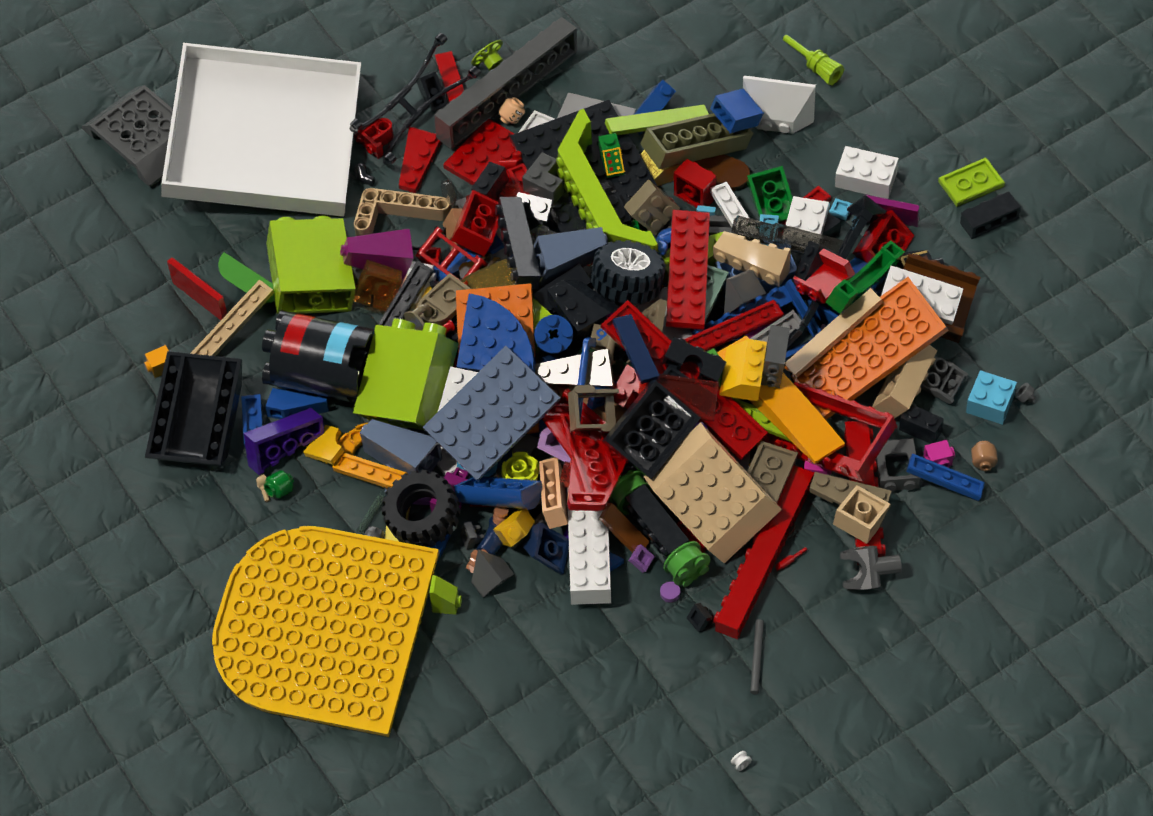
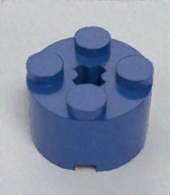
M549 315L542 318L534 330L535 343L546 354H559L565 351L573 339V329L570 323L559 315ZM556 330L558 338L550 339V333L548 332Z

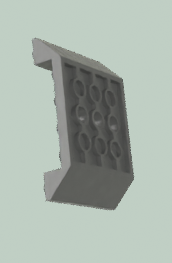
M145 85L138 86L84 124L82 129L92 138L98 135L137 170L138 178L149 187L162 179L173 109ZM152 115H158L157 118H150ZM138 125H145L143 128H136ZM125 135H131L129 138H122Z

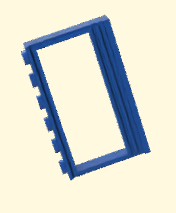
M790 279L784 286L780 288L775 287L768 294L756 297L753 302L747 305L742 304L732 313L727 312L720 319L708 322L704 329H694L692 334L695 335L771 300H775L780 308L792 302L802 319L808 307ZM812 317L807 329L814 338L821 332V329L814 317ZM811 339L787 351L785 362Z

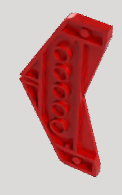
M557 403L542 420L571 458L567 498L568 508L575 511H602L605 509L627 461L602 442L606 437L603 431L571 432L569 404ZM581 414L580 424H593L586 416Z

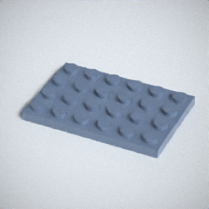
M505 346L423 426V429L478 482L561 398Z

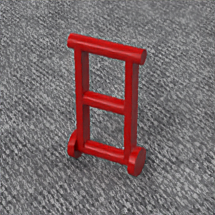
M437 226L415 256L420 260L425 258L448 275L450 272L446 269L460 252L474 262L471 269L460 280L468 285L482 265L486 267L488 263L478 255L472 257L441 234L443 230ZM438 237L453 247L441 265L426 255Z

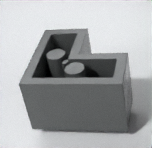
M542 152L522 177L523 191L534 196L553 200V205L564 194L563 180L556 177L558 169L556 159Z

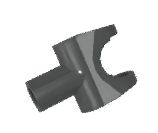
M877 546L856 547L840 553V559H851L859 564L858 574L850 578V580L843 581V588L846 589L881 587L880 575L900 573L902 570L899 555L878 557Z

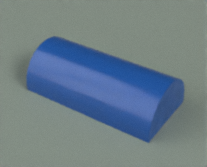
M483 476L478 482L472 477L456 484L454 489L459 502L462 504L534 509L541 498L542 481Z

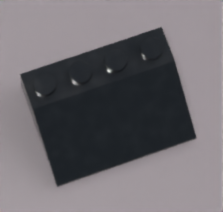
M651 380L602 442L629 464L652 479L700 420V417L658 381Z

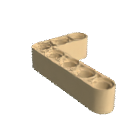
M368 188L362 193L355 217L356 236L372 234L378 213L444 221L451 210L450 202L445 197Z

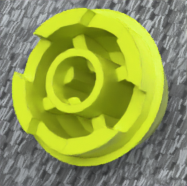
M515 452L511 458L502 464V478L536 481L538 479L539 463L534 457L528 455L527 452Z

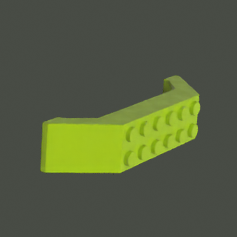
M584 108L579 110L558 148L556 162L559 167L557 174L560 179L564 180V187L567 193H571L573 205L578 206L580 218L582 220L585 219L587 229L602 227L603 233L607 235L608 242L614 243L617 240L625 242L629 240L634 243L639 242L644 246L648 245L652 250L655 249L658 252V243L651 231L645 232L624 225L617 216L584 155L587 146L592 144L591 121Z

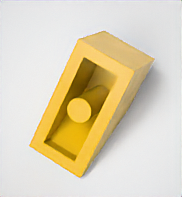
M518 509L493 530L503 545L512 547L528 534L535 520L527 509Z

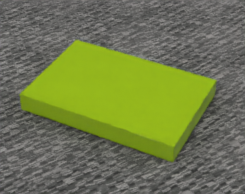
M983 158L938 179V182L956 207L1005 186V182L987 158Z

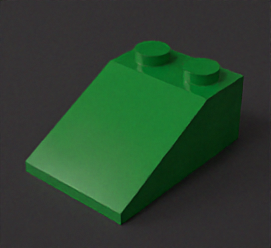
M783 166L747 175V184L759 219L760 214L778 215V223L786 221L793 198Z

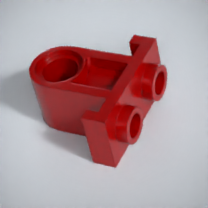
M380 118L365 129L355 131L354 138L358 144L366 147L369 154H373L379 159L384 155L383 146L394 137L392 122L387 118Z

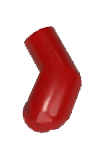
M514 151L512 153L513 157L510 160H501L499 165L505 167V169L519 165L523 159L522 152Z

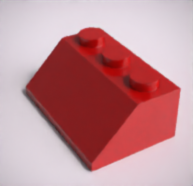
M890 210L870 224L853 254L855 257L868 263L890 240L905 251L914 234L894 211Z

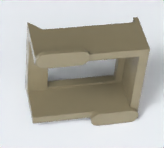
M593 385L575 386L574 390L568 393L570 431L610 432L616 424L614 395L619 393V389H595ZM604 397L606 424H580L578 398Z

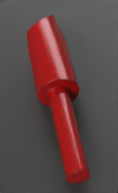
M805 547L794 555H789L777 563L776 570H781L793 563L795 558L807 551V548Z

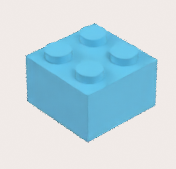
M980 370L967 400L966 413L1003 425L1015 396L1017 382Z

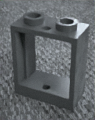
M770 326L761 385L780 388L790 328Z

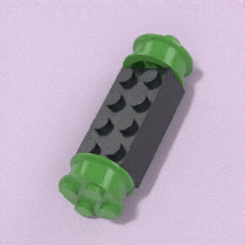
M630 470L618 480L609 501L615 503L617 509L623 515L629 514L635 524L638 523L643 534L652 540L651 543L658 552L661 551L662 557L665 560L663 569L666 573L673 576V582L678 586L683 585V587H687L693 580L708 572L710 557L708 554L702 553L698 542L689 541L653 496L654 491L644 480V474L640 471Z

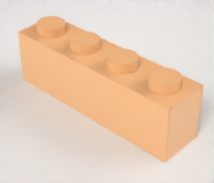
M556 457L539 461L540 481H542V512L549 529L567 525L565 477L560 461Z

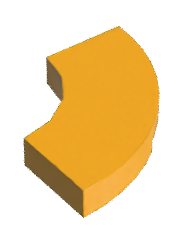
M368 423L357 425L353 430L342 435L338 445L342 446L344 453L354 456L356 450L362 446L360 431Z

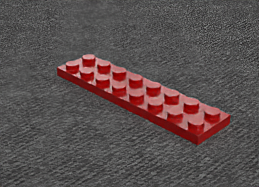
M673 210L666 327L704 329L710 213L683 210Z

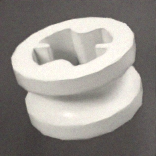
M741 751L732 758L731 764L733 766L736 765L737 771H741L751 763L752 759L747 756L746 751Z

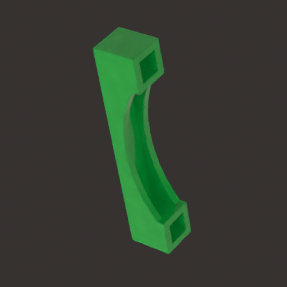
M890 240L858 273L848 280L844 279L835 286L826 303L841 314L888 274L890 266L896 267L905 251Z

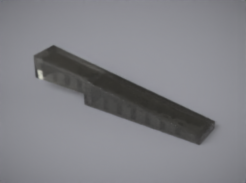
M739 215L734 218L731 231L733 234L745 236L749 241L756 239L760 240L763 244L769 245L771 243L777 245V247H786L801 252L805 251L809 241L835 252H838L843 243V240L779 223L769 224Z

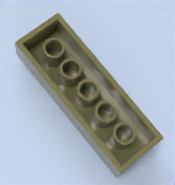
M713 113L647 128L640 144L658 169L680 165L686 159L693 162L747 149L753 133L749 128L729 133Z

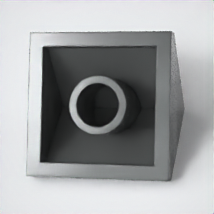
M747 270L727 278L724 314L727 312L732 313L742 304L747 305L753 302L756 297L766 294L752 270Z

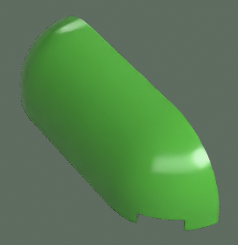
M223 252L219 259L218 267L224 279L245 293L258 280H261L273 289L271 282ZM274 294L266 301V303L275 302Z

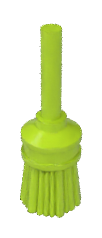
M785 35L783 37L784 42L806 57L807 68L818 74L828 85H833L840 80L845 70L843 65L830 59L820 49L815 52L809 51L790 36Z

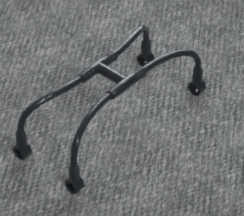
M441 32L435 37L434 44L416 76L385 106L386 108L363 124L356 118L350 123L349 129L351 132L361 130L377 121L388 111H391L398 103L411 114L390 143L383 158L384 165H392L397 160L394 154L391 153L394 145L403 132L409 129L430 107V104L448 91L468 80L476 79L481 74L480 70L473 66L465 78L441 90L427 102H424L417 110L404 98L424 72L436 48L448 40Z

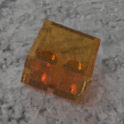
M366 260L355 287L354 301L370 306L371 294H373V308L386 311L402 283V271Z

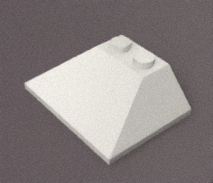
M743 76V88L764 112L759 125L756 126L757 129L793 134L814 122L816 85Z

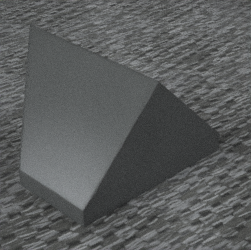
M478 549L471 583L481 596L485 597L511 578L514 573L502 558Z

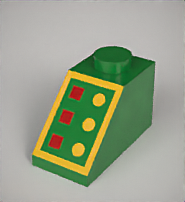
M617 134L598 136L599 151L607 178L624 175V165Z

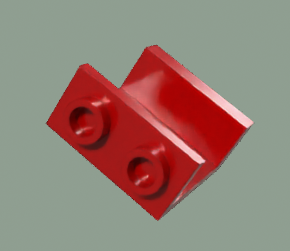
M823 248L819 252L823 265L806 281L797 276L793 280L796 284L795 288L800 294H806L812 300L825 304L835 286L844 279H850L855 273L848 260Z

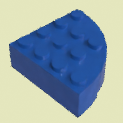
M469 293L457 368L479 372L499 351L507 346L535 373L536 360L530 339L516 317L499 303L484 296Z

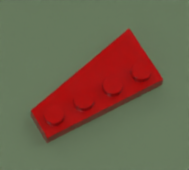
M409 127L399 189L412 193L417 192L442 143L436 138L435 133Z

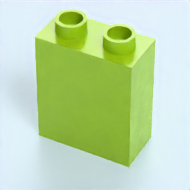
M318 216L314 219L295 220L291 217H282L269 222L266 245L277 314L281 310L293 313L350 312L352 310L356 289L352 266L344 264L343 256L340 255L341 245H344L347 238L343 218L331 219L328 216Z
M393 319L391 327L376 325L353 413L369 421L373 419L397 427L424 430L423 426L439 410L449 369L454 365L459 343L445 337L447 328L434 323H424L422 331L414 330V323L402 319Z

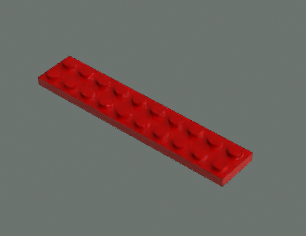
M627 300L601 324V328L624 349L612 322L614 318L631 314L661 377L668 367L662 364V360L671 340ZM684 363L679 371L718 397L707 414L667 387L665 388L700 417L699 421H702L712 434L742 460L768 432L731 397L720 396V386L716 384L712 388L698 381L699 368L695 363Z

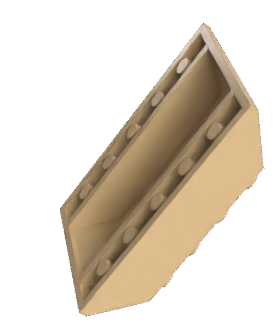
M699 423L683 439L652 479L646 475L644 476L656 495L695 537L724 564L782 510L702 423Z

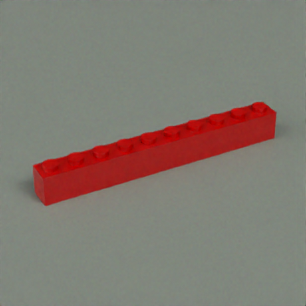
M793 466L777 503L782 510L759 533L754 535L753 546L748 548L745 555L746 560L738 568V577L736 580H732L729 587L730 593L728 596H724L721 604L722 609L715 614L713 622L715 623L716 632L738 640L807 499L815 472Z

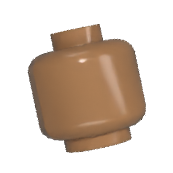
M979 441L971 450L974 467L982 471H988L997 464V449L990 442Z

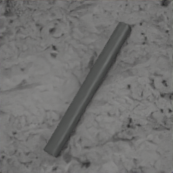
M756 620L751 694L759 693L763 620Z

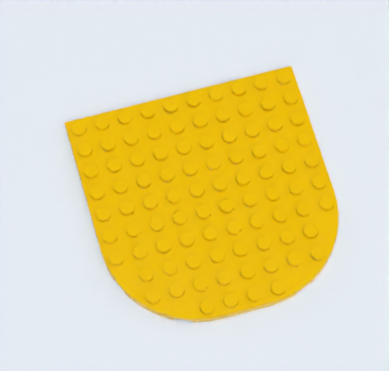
M300 526L297 529L287 531L284 529L263 538L246 552V555L239 564L235 565L226 584L215 620L212 636L213 653L217 669L223 681L239 699L258 710L389 737L430 589L432 575L434 574L439 556V549L317 526Z

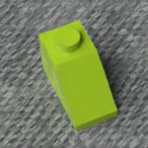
M432 575L429 592L432 612L456 615L457 607H461L462 596L458 593V587L438 576Z

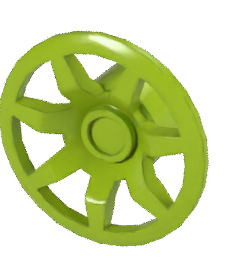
M502 40L493 41L482 48L472 59V66L483 62L490 71L500 65L503 59L498 51L503 45Z

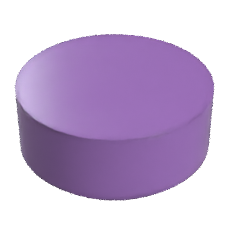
M674 582L664 583L660 588L661 598L666 602H675L680 597V587Z

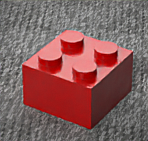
M686 159L674 171V195L697 208V205L710 206L714 201L710 188L716 186V175L712 171L702 168L698 163Z

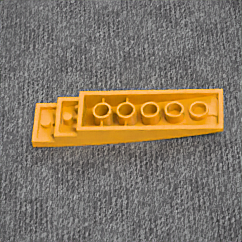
M745 336L720 350L717 354L725 361L726 349L749 338ZM784 373L782 374L780 388L761 385L758 401L749 400L814 464L845 446L844 441Z

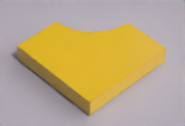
M325 425L324 434L308 445L303 451L304 455L334 465L344 452L342 446L338 445L339 437L342 434L340 429Z

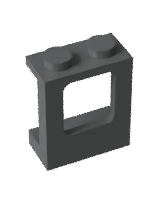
M913 438L888 440L876 458L880 480L879 488L891 490V492L919 488L920 477L913 474L895 477L888 476L885 458L908 456L909 460L912 453L916 455Z

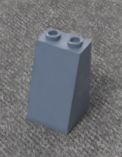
M602 227L538 236L533 247L541 275L539 286L552 282L578 263L582 268L592 264L596 251L608 242L607 235L603 233Z
M373 419L368 424H365L360 431L365 453L384 465L407 472L408 475L411 474V471L418 470L419 473L422 470H429L431 473L438 465V462L442 460L440 445L431 436Z

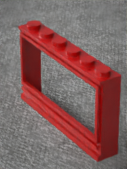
M794 382V385L811 404L881 428L861 461L834 452L815 464L863 482L865 475L894 429H897L894 416L888 412L877 411L871 406L860 405L854 400L849 401L839 395L829 394L822 389L817 390L808 384ZM770 433L762 439L764 442L797 452L798 459L814 464L795 444Z

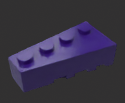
M312 408L243 433L248 466L258 475H261L265 472L264 469L270 465L272 467L279 463L278 460L284 456L292 455L301 445L306 446L324 434L322 416Z

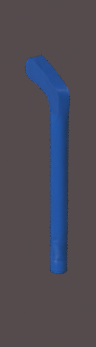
M589 337L583 340L577 385H585L589 349L590 347H596V338ZM578 398L580 423L584 398Z

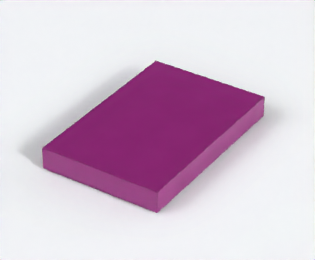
M866 195L884 210H893L905 225L918 227L919 205Z

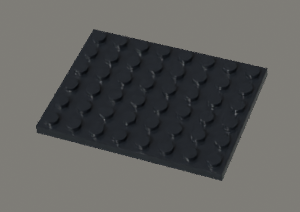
M610 100L584 108L591 121L592 144L587 146L584 155L600 184L608 182L611 191L616 190L624 206L648 179L657 186L629 134L617 135L625 174L607 178L599 151L598 136L610 134L605 125V120L619 116ZM579 111L510 135V141L515 150L522 152V163H524L527 170L542 152L555 159L558 158V148ZM565 187L564 194L553 205L550 215L559 233L587 229L585 219L582 220L580 218L579 208L573 205L572 195L570 192L567 193Z

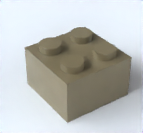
M649 179L624 206L631 217L654 235L672 218L673 210L680 209L670 196Z

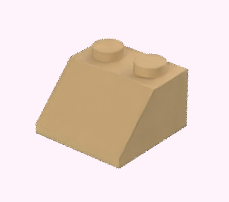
M856 485L836 510L833 525L867 544L879 529L891 504Z

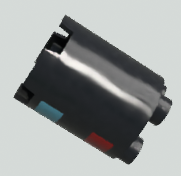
M281 310L276 319V331L267 329L263 337L262 350L263 352L270 353V362H266L264 366L262 383L356 403L375 329Z

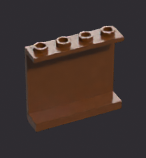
M909 253L903 268L904 270L963 288L953 324L944 323L949 331L941 336L942 338L959 343L981 277L973 272H964L955 266H946L937 260H928L921 255Z

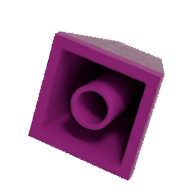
M410 229L347 237L340 249V255L343 256L344 264L404 281L414 259Z

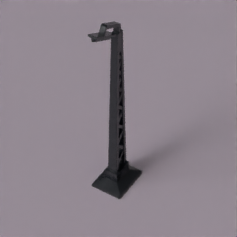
M866 195L847 208V211L854 215V218L836 254L844 259L847 258L865 225H870L887 212ZM812 300L799 325V329H794L789 334L787 348L803 333L821 302Z

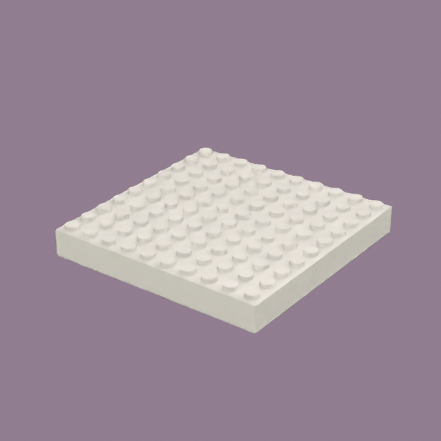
M183 43L161 183V197L344 216L354 133L350 131L349 127L356 116L361 62Z

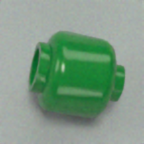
M281 470L273 473L265 480V492L270 497L282 498L292 492L293 477Z

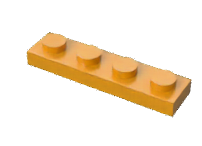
M344 452L332 466L335 472L385 488H391L393 486L392 483L396 479L400 480L401 476L405 473L408 475L407 472Z

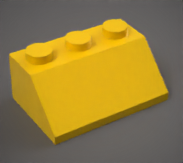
M746 339L726 349V365L722 374L720 396L758 401L767 342Z

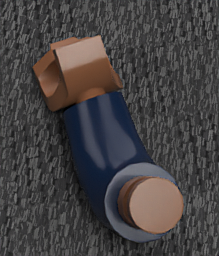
M496 507L494 509V515L489 519L487 532L477 549L471 553L470 561L466 566V569L470 570L471 573L474 571L478 549L495 555L503 546V543L493 529L508 518L507 508Z

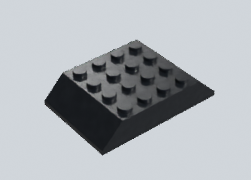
M167 351L145 458L221 466L229 453L242 388V359Z

